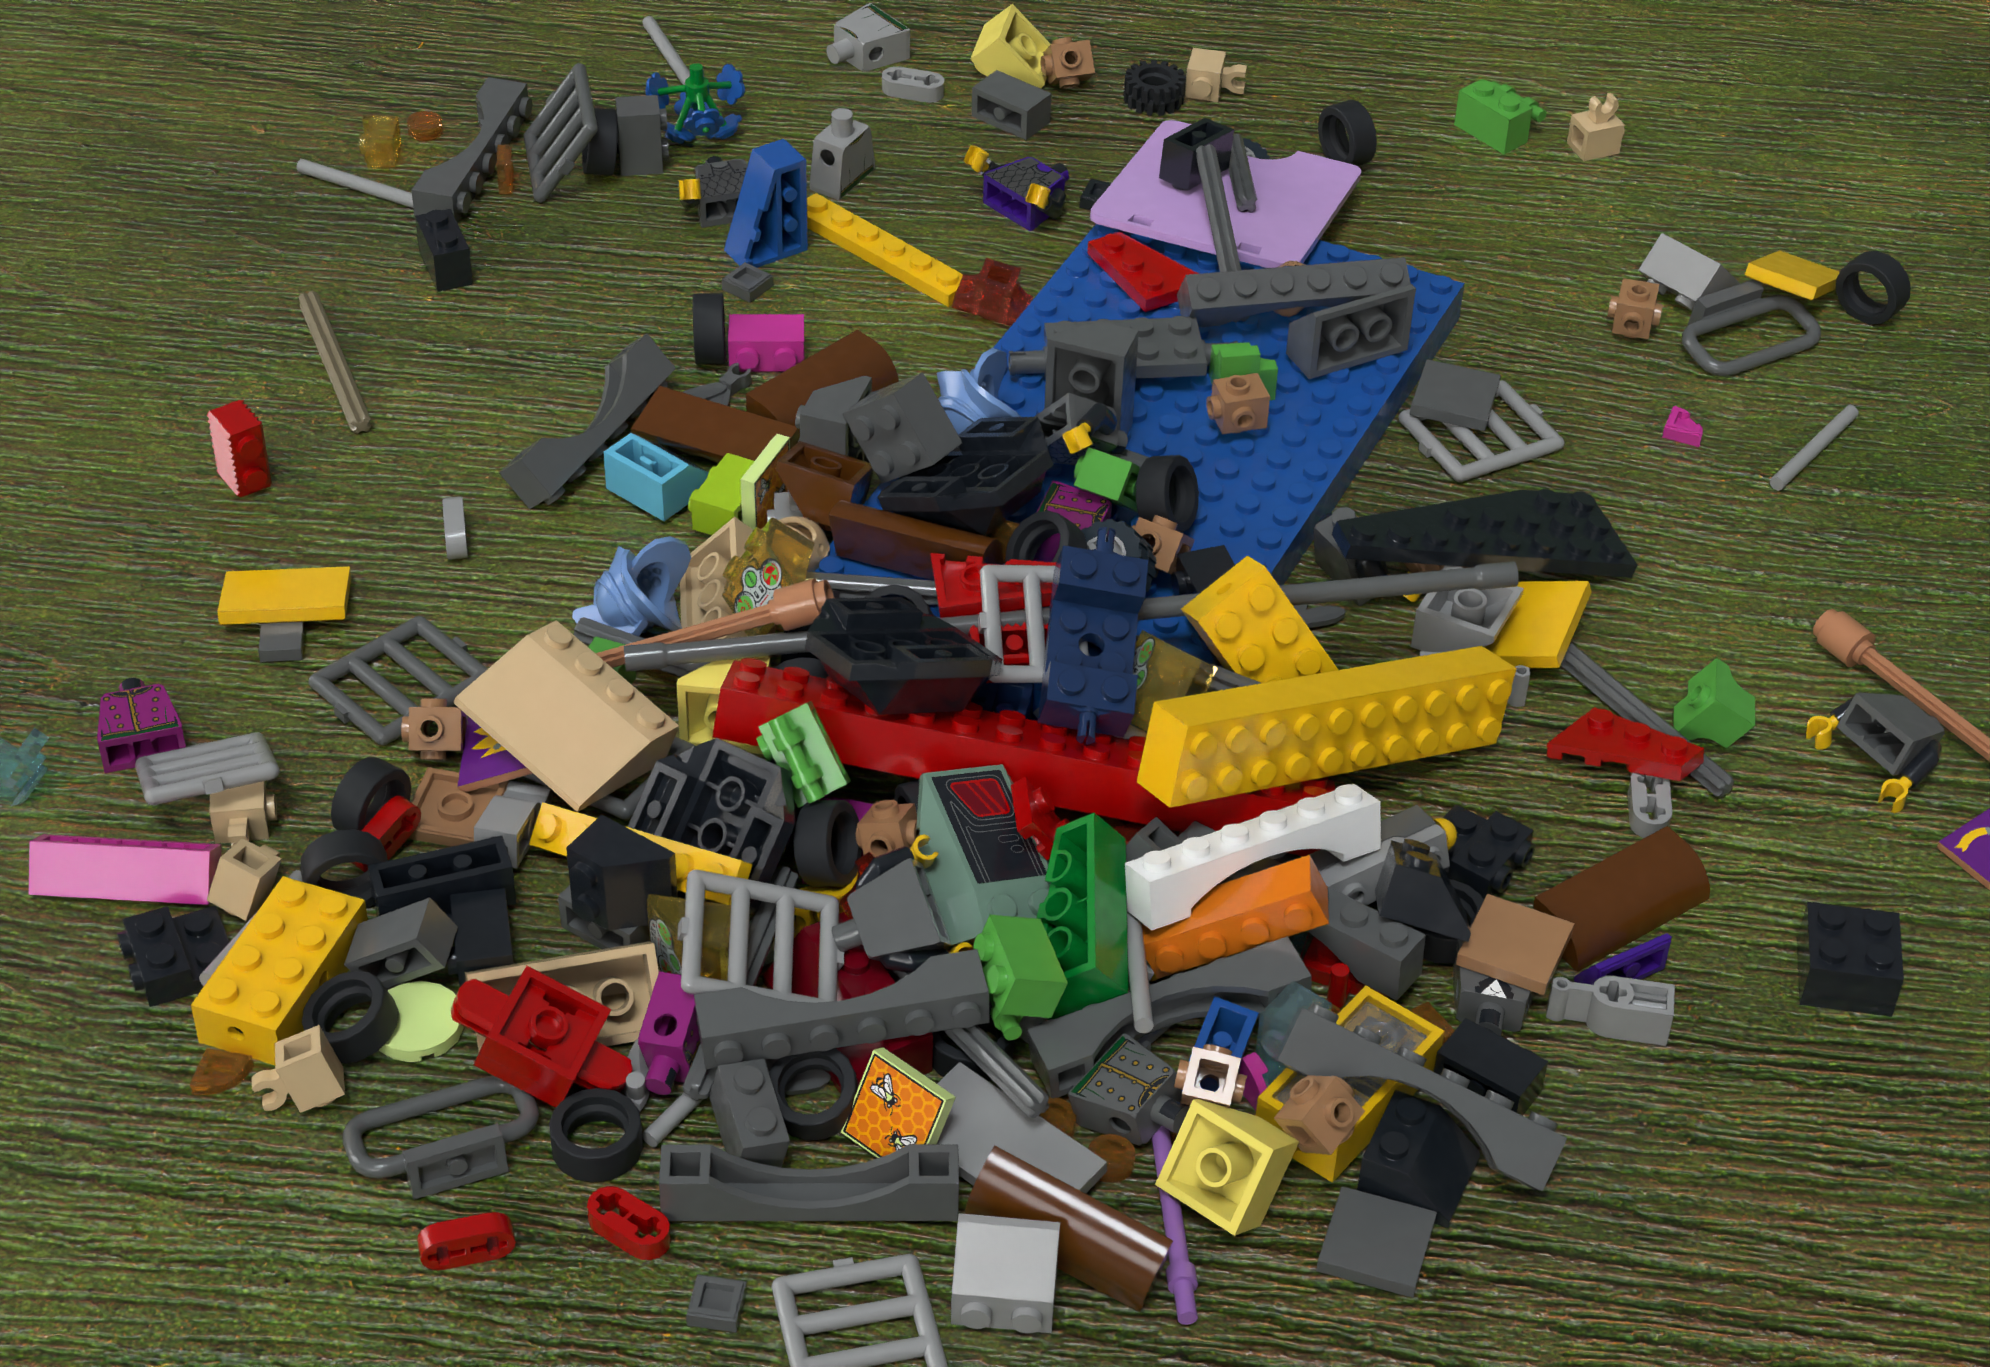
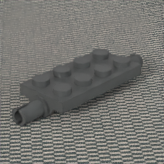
M1174 316L1172 318L1150 319L1139 317L1127 320L1060 321L1044 323L1045 346H1043V350L1009 351L1008 366L1010 376L1044 373L1046 377L1047 341L1050 334L1099 321L1139 330L1136 379L1205 376L1207 366H1210L1212 345L1238 343V341L1205 343L1201 339L1196 317Z

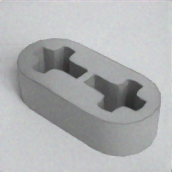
M889 67L882 72V91L887 96L928 103L937 102L944 97L945 79L939 73L905 67Z
M463 496L442 498L447 559L468 558Z
M1632 773L1627 793L1629 823L1631 830L1636 835L1645 838L1670 825L1672 817L1670 781L1665 778ZM1647 787H1650L1653 794L1647 793ZM1646 812H1652L1653 819H1649Z

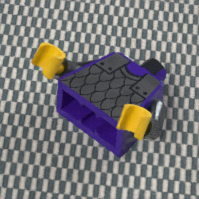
M970 145L963 161L971 165L974 171L984 177L983 203L1028 231L1034 230L1049 217L1056 219L1061 215L1066 202L1065 183L1069 180L1068 170L1063 164L1056 163L1048 167L1033 157H1025L1009 164L997 165L988 159V152L978 146Z

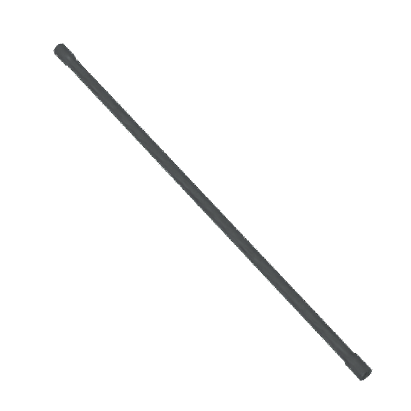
M1515 561L1480 564L1471 568L1281 585L1279 587L1292 605L1296 606L1473 588L1485 590L1516 587L1518 585V568ZM1200 593L1145 598L1138 613V621L1185 616L1181 608ZM1042 608L1043 623L1047 625L1050 608ZM1025 610L1000 612L1001 625L1004 627L1008 623L1013 626L1017 623L1021 626L1024 622L1026 623ZM979 614L940 619L968 635L969 629L973 625L978 628ZM808 631L672 644L659 642L624 646L626 672L661 669L669 665L809 652L805 649Z

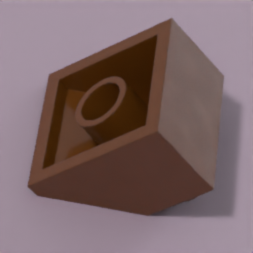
M801 441L777 461L775 468L802 515L816 522L821 529L832 531L828 514L837 502L844 500L860 505L865 503L874 471L868 462Z

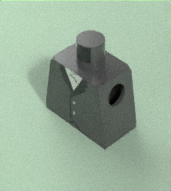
M1458 939L1453 965L1455 1017L1460 1022L1467 1018L1482 1027L1492 1030L1499 1036H1501L1502 1030L1512 1032L1521 1030L1536 993L1456 965L1458 952L1464 942Z

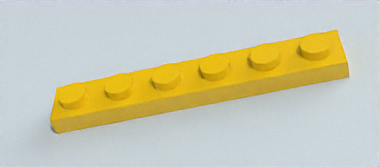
M817 193L807 198V228L947 307L973 292V279Z
M542 802L529 845L567 856L566 847L597 818ZM627 827L675 853L677 890L686 893L687 875L695 869L738 878H749L753 864ZM705 890V899L731 906V895Z

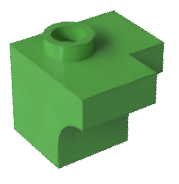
M1250 342L1216 344L1211 347L1209 370L1211 384L1214 379L1258 373L1270 395V400H1275L1278 367L1275 360L1261 358L1258 345L1251 346Z
M1718 658L1714 659L1688 681V695L1674 706L1673 727L1689 741L1705 738L1728 748L1755 726V696L1738 685L1731 674L1730 666Z

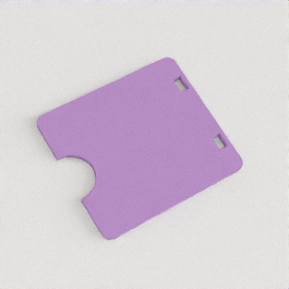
M1176 120L1162 122L1092 206L1090 213L1091 221L1106 227L1216 255L1202 183L1190 190H1179L1174 188L1171 183L1159 179L1164 139L1192 124ZM1297 151L1292 156L1274 160L1247 156L1258 199L1255 202L1256 209L1250 212L1248 209L1244 211L1238 209L1229 170L1221 172L1239 261L1265 268H1276L1287 261H1298L1303 264L1361 177V169L1356 165Z

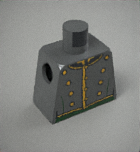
M1125 1033L1121 1035L1068 1093L1074 1117L1079 1126L1136 1145L1146 1144L1161 1126L1178 1134L1189 1107L1180 1103L1181 1089L1174 1088L1177 1075L1175 1070Z

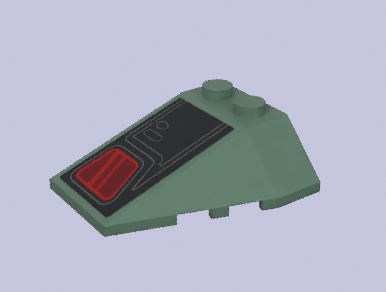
M1003 764L928 772L920 775L916 830H920L919 835L925 834L929 836L930 840L925 846L918 849L924 855H932L934 852L939 853L933 864L928 868H924L952 944L945 948L948 952L960 943L972 944L976 936L982 933L989 915L1036 918L1039 904L1044 902L1049 892L1050 884L1045 881L1050 859L1046 860L1038 852L1033 836L1025 840L1017 832L1011 792L1013 781Z

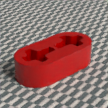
M395 796L377 812L361 831L368 832L381 841L389 860L417 828L421 820V809L403 796ZM350 862L363 872L368 870L367 864Z
M606 1186L597 1189L588 1198L587 1213L590 1228L625 1252L641 1260H653L663 1256L670 1248L671 1234L668 1218L662 1212L626 1190L616 1186ZM615 1208H618L619 1214L615 1213L613 1210ZM603 1209H604L605 1211H608V1212H606L604 1215L601 1214V1210H603ZM653 1231L657 1232V1236H656V1237H654L653 1235H650V1234H651ZM639 1232L643 1233L646 1236L640 1238Z
M499 1212L483 1213L437 1222L422 1229L417 1238L420 1260L425 1267L432 1270H446L496 1260L511 1253L516 1243L510 1217Z

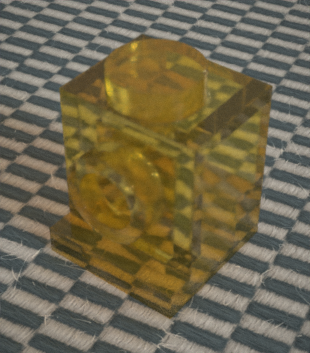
M363 115L364 133L360 134L359 147L360 153L365 154L367 168L396 169L402 146L398 116Z

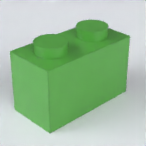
M1088 447L1085 456L1082 455L1075 466L1074 478L1076 480L1074 486L1083 491L1109 499L1112 504L1138 513L1135 494L1136 480L1140 467L1133 462Z

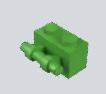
M1480 79L1459 90L1454 125L1500 153L1506 154L1527 143L1531 118L1540 123L1545 119L1547 112L1540 108L1539 103L1530 97L1523 98L1516 94L1515 88L1508 84L1501 85L1496 81L1490 82Z
M812 701L759 726L762 735L756 739L766 760L771 761L774 759L777 765L792 772L790 778L792 780L793 799L798 808L804 806L807 802L809 804L824 797L826 794L851 781Z
M989 915L982 933H979L975 938L973 950L977 949L989 991V1001L993 1007L990 1012L993 1023L998 1030H1002L1005 1039L1015 1040L1022 1034L1019 1023L1023 1016L1052 1018L1068 982L1041 919Z

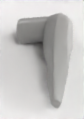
M637 1039L628 1055L632 1064V1072L627 1075L626 1085L623 1090L625 1096L630 1098L638 1110L641 1111L648 1100L650 1091L645 1085L648 1067Z

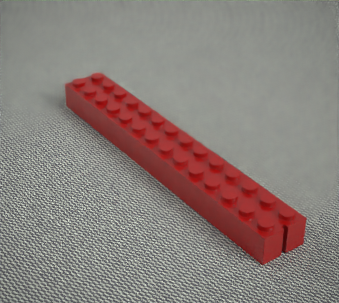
M754 658L733 661L720 688L712 736L759 747L756 739L762 735L759 726L812 701L843 764L920 779V775L928 772L1003 764L1013 783L1026 776L1035 789L1042 787L1047 792L1056 807L1095 813L1101 816L1145 825L1157 817L1170 830L1184 832L1194 821L1219 831L1228 824H1239L1259 817L1263 812L1279 810L1297 804L1301 799L1317 797L1335 790V781L1328 780V777L1176 807H1168L1137 783L1146 737L1132 736L1129 739H1123L1112 735L1095 733L1096 740L1094 743L1086 744L1085 737L1082 744L1076 740L1078 732L1076 729L1040 724L1038 721L1025 719V715L1012 710H1002L1000 713L982 710L980 705L972 702L963 711L879 715L832 680L830 676L827 679L811 676L809 671L799 667H786L784 670L766 667L767 664ZM1301 849L1284 853L1307 856L1320 849Z

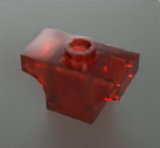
M986 258L980 273L975 275L963 274L954 296L952 308L1012 326L1031 303L1033 296L1026 293L1020 286L1019 276L1021 268Z

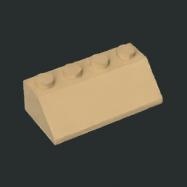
M736 517L732 518L690 553V563L680 581L682 629L735 614V598L743 589L741 580L743 570L747 566L759 569L753 548L759 533ZM769 623L717 639L776 634L775 623Z
M648 941L465 972L466 981L477 979L510 996L526 965L612 1009L595 1040L605 1046L635 1042L638 1039L659 970L655 945L653 942ZM475 1032L479 1053L486 1037ZM529 1041V1042L531 1043V1045H533L535 1048L540 1049V1050H547V1049H543V1048L537 1047V1046L534 1045L531 1041Z

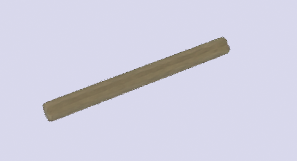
M310 291L307 294L302 292L298 297L300 309L349 427L356 434L361 431L367 432L371 428L370 416L319 295L315 291Z

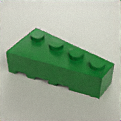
M1095 813L1056 828L1045 881L1050 884V888L1044 902L1039 904L1036 919H1041L1068 984L1052 1018H1046L1048 1020L1057 1019L1082 1010L1088 1005L1099 1004L1128 993L1125 877L1126 838Z

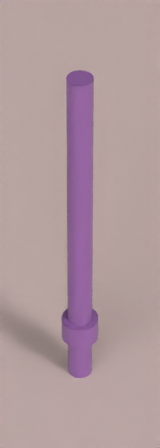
M1163 1126L1151 1137L1157 1179L1172 1148L1170 1130ZM1159 1188L1165 1235L1173 1240L1168 1254L1170 1265L1166 1268L1168 1290L1174 1294L1178 1322L1188 1325L1196 1322L1198 1319L1194 1291L1198 1287L1196 1268L1193 1263L1189 1262L1181 1202Z

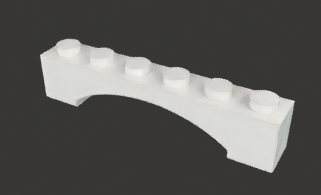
M1355 784L1341 785L1329 793L1301 799L1297 804L1279 810L1263 812L1259 817L1239 824H1228L1219 831L1201 837L1188 838L1181 844L1167 849L1147 852L1143 857L1125 863L1127 911L1150 930H1155L1191 917V908L1214 886L1238 870L1266 857L1293 850L1324 849L1345 862L1381 849L1380 801Z

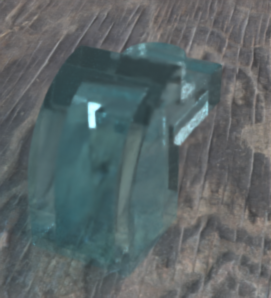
M36 728L31 731L19 749L0 737V804L14 806L26 801L48 770L47 767L42 765L46 756L41 754L40 750L49 737Z

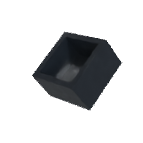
M1807 901L1797 936L1799 1005L1892 1017L1904 981L1899 913Z

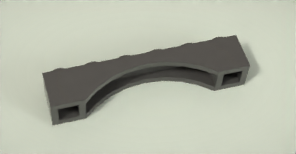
M492 77L486 79L476 94L478 123L481 127L478 136L469 147L454 158L429 168L422 173L411 190L414 217L415 215L426 214L432 210L451 209L458 223L462 215L468 212L471 201L476 194L481 192L483 183L488 175L493 174L496 163L501 156L506 154L509 143L513 137H517L520 126L531 115L532 99L528 98L527 83Z
M1401 257L1185 275L1177 293L1181 316L1196 317L1198 327L1221 326L1237 319L1279 309L1310 306L1334 307L1408 286L1411 283L1406 259Z
M647 333L624 347L605 366V385L601 404L594 419L582 434L560 439L541 438L520 451L499 474L529 509L543 501L550 505L566 491L562 486L566 481L568 483L573 482L587 470L583 464L587 459L590 462L608 448L604 443L608 438L613 440L627 429L629 425L625 420L628 417L631 419L635 418L644 410L648 404L646 399L649 396H653L659 385L663 387L669 385L665 379L676 369L652 338Z
M1194 821L1178 838L1183 842L1188 838L1201 837L1216 831ZM1266 857L1238 870L1219 884L1282 863ZM1328 887L1329 924L1308 930V932L1325 944L1346 964L1357 981L1398 1000L1422 973L1426 935L1399 921L1379 916L1377 910Z
M1288 936L1272 942H1265L1253 949L1230 957L1219 958L1211 964L1185 973L1175 974L1169 979L1149 985L1154 1027L1148 1033H1139L1134 1027L1131 991H1129L1127 994L1099 1004L1088 1005L1082 1010L1057 1019L1046 1020L1037 1026L1027 1029L1030 1059L1052 1100L1068 1094L1123 1033L1138 1041L1143 1036L1167 1025L1192 1018L1206 1017L1214 996L1258 1012L1257 1019L1267 1021L1293 1013L1297 1008L1312 1006L1311 974Z
M977 949L931 956L915 971L898 982L871 994L841 1001L818 1003L786 1001L764 996L743 987L694 995L697 1026L705 1069L757 1059H779L790 1055L828 1051L833 1048L863 1043H876L881 1040L912 1035L920 1036L930 1032L968 1028L974 1025L989 1023V991Z
M1313 1003L1310 1010L1303 1007L1297 1008L1273 1061L1305 1077L1307 1075L1337 1076L1339 1078L1371 1076L1394 1080L1418 1089L1443 1104L1464 1124L1479 1145L1489 1168L1533 1190L1543 1191L1567 1140L1566 1137L1555 1132L1558 1126L1556 1122L1532 1111L1529 1118H1526L1511 1110L1514 1104L1513 1101L1493 1091L1487 1090L1483 1097L1467 1089L1470 1083L1469 1079L1446 1068L1439 1075L1423 1067L1427 1060L1426 1058L1404 1047H1400L1396 1054L1380 1046L1383 1039L1380 1035L1359 1025H1356L1352 1032L1336 1024L1339 1015Z
M909 1144L889 1155L865 1163L825 1169L781 1168L755 1163L731 1155L713 1145H661L659 1173L661 1212L668 1218V1221H958V1144Z

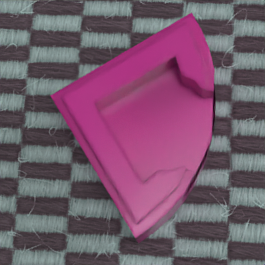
M1673 406L1664 426L1662 438L1700 447L1703 429L1699 423L1696 424L1690 418L1691 413L1680 407Z
M1253 1052L1242 1057L1239 1074L1247 1075L1243 1096L1256 1111L1258 1096L1267 1088L1262 1074L1269 1071L1260 1056Z

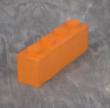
M1310 855L1216 885L1191 908V917L1155 930H1150L1142 923L1146 960L1157 979L1215 961L1219 958L1255 948L1265 942H1272L1286 936L1289 937L1329 924L1328 887Z

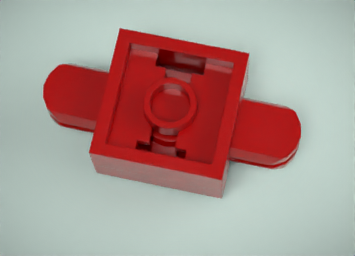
M527 965L510 996L477 979H471L459 988L452 1003V1020L486 1037L473 1065L555 1108L565 1099L572 1083L585 1089L603 1088L621 1093L626 1085L627 1075L632 1072L630 1058L595 1041L612 1009ZM529 1041H531V1042H532L534 1045H536L537 1047H540V1048H543V1049H547V1050L537 1049V1048H535L533 1045H531V1043H530Z

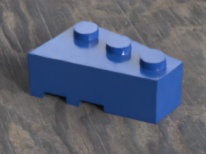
M785 139L752 149L724 251L739 266L746 262L758 268L808 250L806 159Z

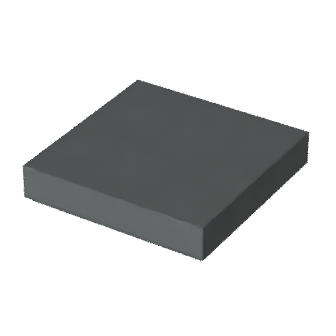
M1427 359L1411 404L1410 415L1485 431L1498 391L1501 375Z
M1342 1186L1318 1258L1316 1271L1413 1298L1435 1225L1437 1212Z

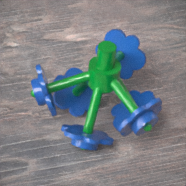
M699 63L689 66L690 77L685 80L684 85L668 87L667 80L663 77L661 78L658 72L653 73L652 78L647 79L646 95H658L659 109H664L669 104L668 94L681 93L680 100L674 105V111L679 115L676 125L667 122V130H664L666 131L664 136L673 143L683 144L685 140L692 141L698 135L707 136L708 139L713 137L726 139L737 131L738 122L742 120L741 115L730 114L724 118L709 94V90L717 89L719 99L722 101L727 100L730 105L736 104L737 98L744 96L745 86L742 72L736 71L732 64L724 65L722 73L717 75V82H709L704 77L703 65Z

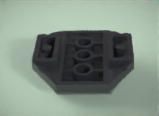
M1001 417L978 419L959 434L962 443L937 463L899 477L883 489L880 495H878L882 509L982 536L988 535L1041 492L1046 471L1053 466L1039 418Z
M902 597L827 598L821 608V613L815 618L808 630L805 649L819 658L832 680L879 715L963 711L992 676L1000 675L1003 660L958 628L936 616L923 613L916 605Z
M718 738L694 746L679 755L673 754L656 761L628 827L753 864L748 879L770 883L789 844L798 818V812L793 799L792 780L790 778L792 772ZM679 890V917L676 919L678 921L685 917L686 893ZM705 899L703 934L719 939L730 931L731 906ZM750 899L749 916L759 909L762 901Z

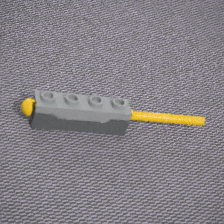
M1415 805L1381 821V849L1345 862L1324 849L1309 855L1326 886L1364 905H1368L1376 901L1375 889L1391 840L1403 843L1404 839H1412L1428 845L1430 852L1436 854L1444 869L1450 866L1448 850L1454 846L1457 840V831L1449 820L1444 818L1432 819L1418 805ZM1305 931V932H1301V933L1295 934V935H1293V936H1294L1295 938H1298V937H1300V936H1302V935H1304V934H1306V933H1309V932H1308V931ZM1155 973L1152 976L1150 982L1157 980Z

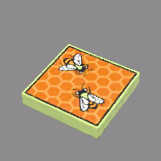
M776 434L740 479L742 522L757 533L768 525L767 510L774 509V493L788 492L787 487L775 469L777 461L790 450V437Z
M885 1048L875 1049L871 1054L854 1097L851 1113L841 1133L877 1158L889 1155L909 1144H937L956 1097Z

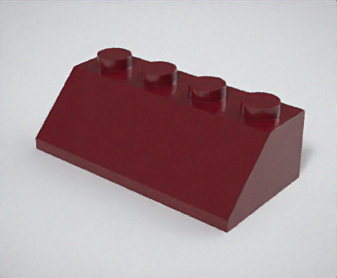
M845 912L839 913V924L850 920ZM820 921L803 927L794 938L792 993L818 998ZM863 944L844 952V964L837 972V1001L871 994L895 983L880 961L868 958ZM774 962L763 974L764 984L768 989L772 990ZM932 1032L920 1036L912 1035L881 1040L876 1043H863L836 1048L849 1059L856 1073L859 1085L873 1050L882 1047L923 1075L932 1072ZM826 1071L830 1074L831 1081L841 1094V1084L838 1077L834 1073Z

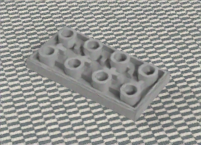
M959 1062L937 1083L956 1097L937 1144H958L959 1176L973 1186L994 1145L1085 1194L1107 1172V1161L1039 1115L1036 1118L1027 1116L1005 1092Z

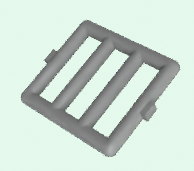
M1500 380L1496 397H1500L1542 440L1527 445L1491 410L1487 426L1510 449L1509 451L1494 455L1469 428L1442 422L1478 459V461L1462 465L1420 422L1426 420V418L1410 415V409L1402 411L1398 417L1399 422L1419 442L1418 449L1425 457L1432 456L1457 482H1464L1559 451L1565 444L1564 439L1542 418L1543 411L1536 404L1529 405L1504 380Z
M985 565L981 568L980 584L983 612H980L978 616L979 634H984L985 647L1003 659L998 582H1023L1029 665H1004L1003 659L1000 675L992 676L989 679L994 683H1042L1046 648L1040 583H1053L1055 566ZM1084 641L1079 644V647L1085 655L1089 656L1088 641Z
M259 732L138 758L135 763L145 801L150 805L163 804L204 794H213L226 789L272 780L280 773L279 766L265 736Z
M695 869L690 871L687 875L685 917H682L678 923L677 940L683 941L682 990L688 994L695 995L743 987L764 996L786 1001L813 1003L837 1001V972L844 964V952H841L835 943L832 927L839 924V901L831 895ZM705 890L731 895L727 981L701 976ZM750 899L776 904L773 990L746 985ZM795 908L820 912L818 998L792 993Z
M903 1254L854 1263L853 1257L833 1260V1267L781 1276L772 1283L773 1297L790 1367H870L918 1357L925 1358L927 1367H948L920 1263L913 1254ZM901 1275L908 1295L804 1315L798 1314L794 1297L796 1294ZM907 1316L914 1317L918 1337L810 1357L808 1355L804 1335Z

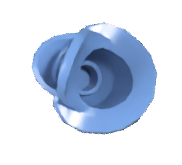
M995 348L989 349L980 356L975 368L970 373L966 369L937 372L941 394L938 400L958 435L980 418L1021 417L1016 411L997 399L1007 367L1006 352Z
M671 536L654 539L641 549L637 556L630 550L618 545L609 570L603 571L602 576L595 583L594 605L575 609L572 618L578 623L580 618L585 617L636 636H640L641 633L646 634L648 630L653 628V625L669 631L682 629L673 594L691 560L688 545L685 541Z

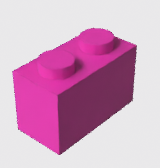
M729 314V367L734 363H739V372H746L747 369H751V372H784L805 360L804 314Z

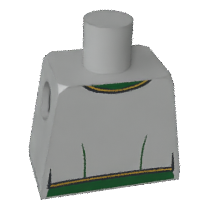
M869 3L836 22L834 25V43L827 46V56L833 64L846 60L860 71H869L910 58V29L872 3Z
M838 108L832 111V123L820 132L813 141L810 190L836 200L842 199L875 170L871 128L867 124L853 120L852 111L846 108Z

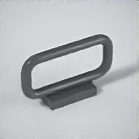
M1750 280L1697 298L1688 321V326H1686L1682 333V344L1690 356L1706 372L1715 376L1726 377L1810 349L1820 340L1821 327L1810 312L1796 299L1784 295H1773L1761 299L1764 287L1758 281ZM1777 309L1790 313L1806 331V334L1727 362L1714 359L1697 340V337L1702 334Z
M489 1075L362 1112L352 1118L343 1130V1146L351 1166L363 1176L381 1179L406 1173L413 1199H418L509 1172L504 1144L526 1136L535 1128L539 1120V1108L534 1096L493 1075ZM496 1093L510 1094L514 1098L520 1112L519 1117L511 1122L501 1125L496 1123L403 1150L401 1154L382 1159L369 1157L362 1140V1135L371 1129Z

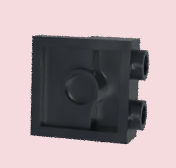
M1455 804L1443 817L1452 822L1457 831V840L1454 846L1448 850L1450 866L1444 868V871L1450 880L1469 885L1483 899H1485L1487 894L1494 895L1497 891L1502 893L1509 885L1513 872L1518 866L1525 867L1534 854L1536 847L1532 843L1534 830L1497 811L1486 820Z
M216 905L172 918L168 906L122 919L125 931L117 933L124 960L129 958L134 960L133 964L127 965L135 992L144 989L149 1007L200 993L204 986L201 984L199 976L229 943Z

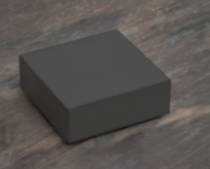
M746 262L722 278V290L749 303L773 287V275Z
M303 621L261 623L258 649L260 662L303 660L305 636Z
M697 1274L686 1314L687 1326L737 1333L747 1295V1281Z

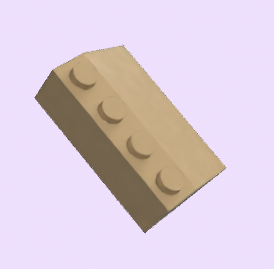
M557 620L526 635L457 695L454 700V704L577 812L652 770L657 760L667 757L679 728L675 721Z

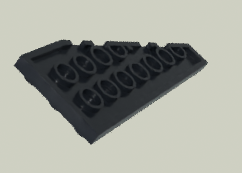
M1541 489L1539 491L1517 490L1339 520L1336 522L1332 532V536L1345 559L1462 567L1515 561L1518 570L1627 578L1633 577L1638 566L1625 544L1611 526V523L1597 505L1595 499L1584 492L1562 493L1549 489Z

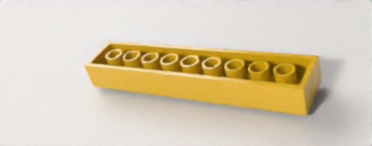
M1477 646L1155 701L1137 783L1168 807H1176L1496 744L1501 732L1502 721L1517 668L1485 647Z

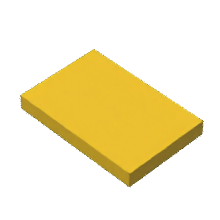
M1779 250L1749 262L1745 275L1750 279L1813 300L1836 289V278L1840 272Z
M350 566L226 571L217 610L219 624L344 620L346 618L351 585Z
M1589 581L1518 582L1517 586L1524 588L1523 595L1494 643L1485 646V648L1514 667L1523 665L1529 668H1560L1592 593Z

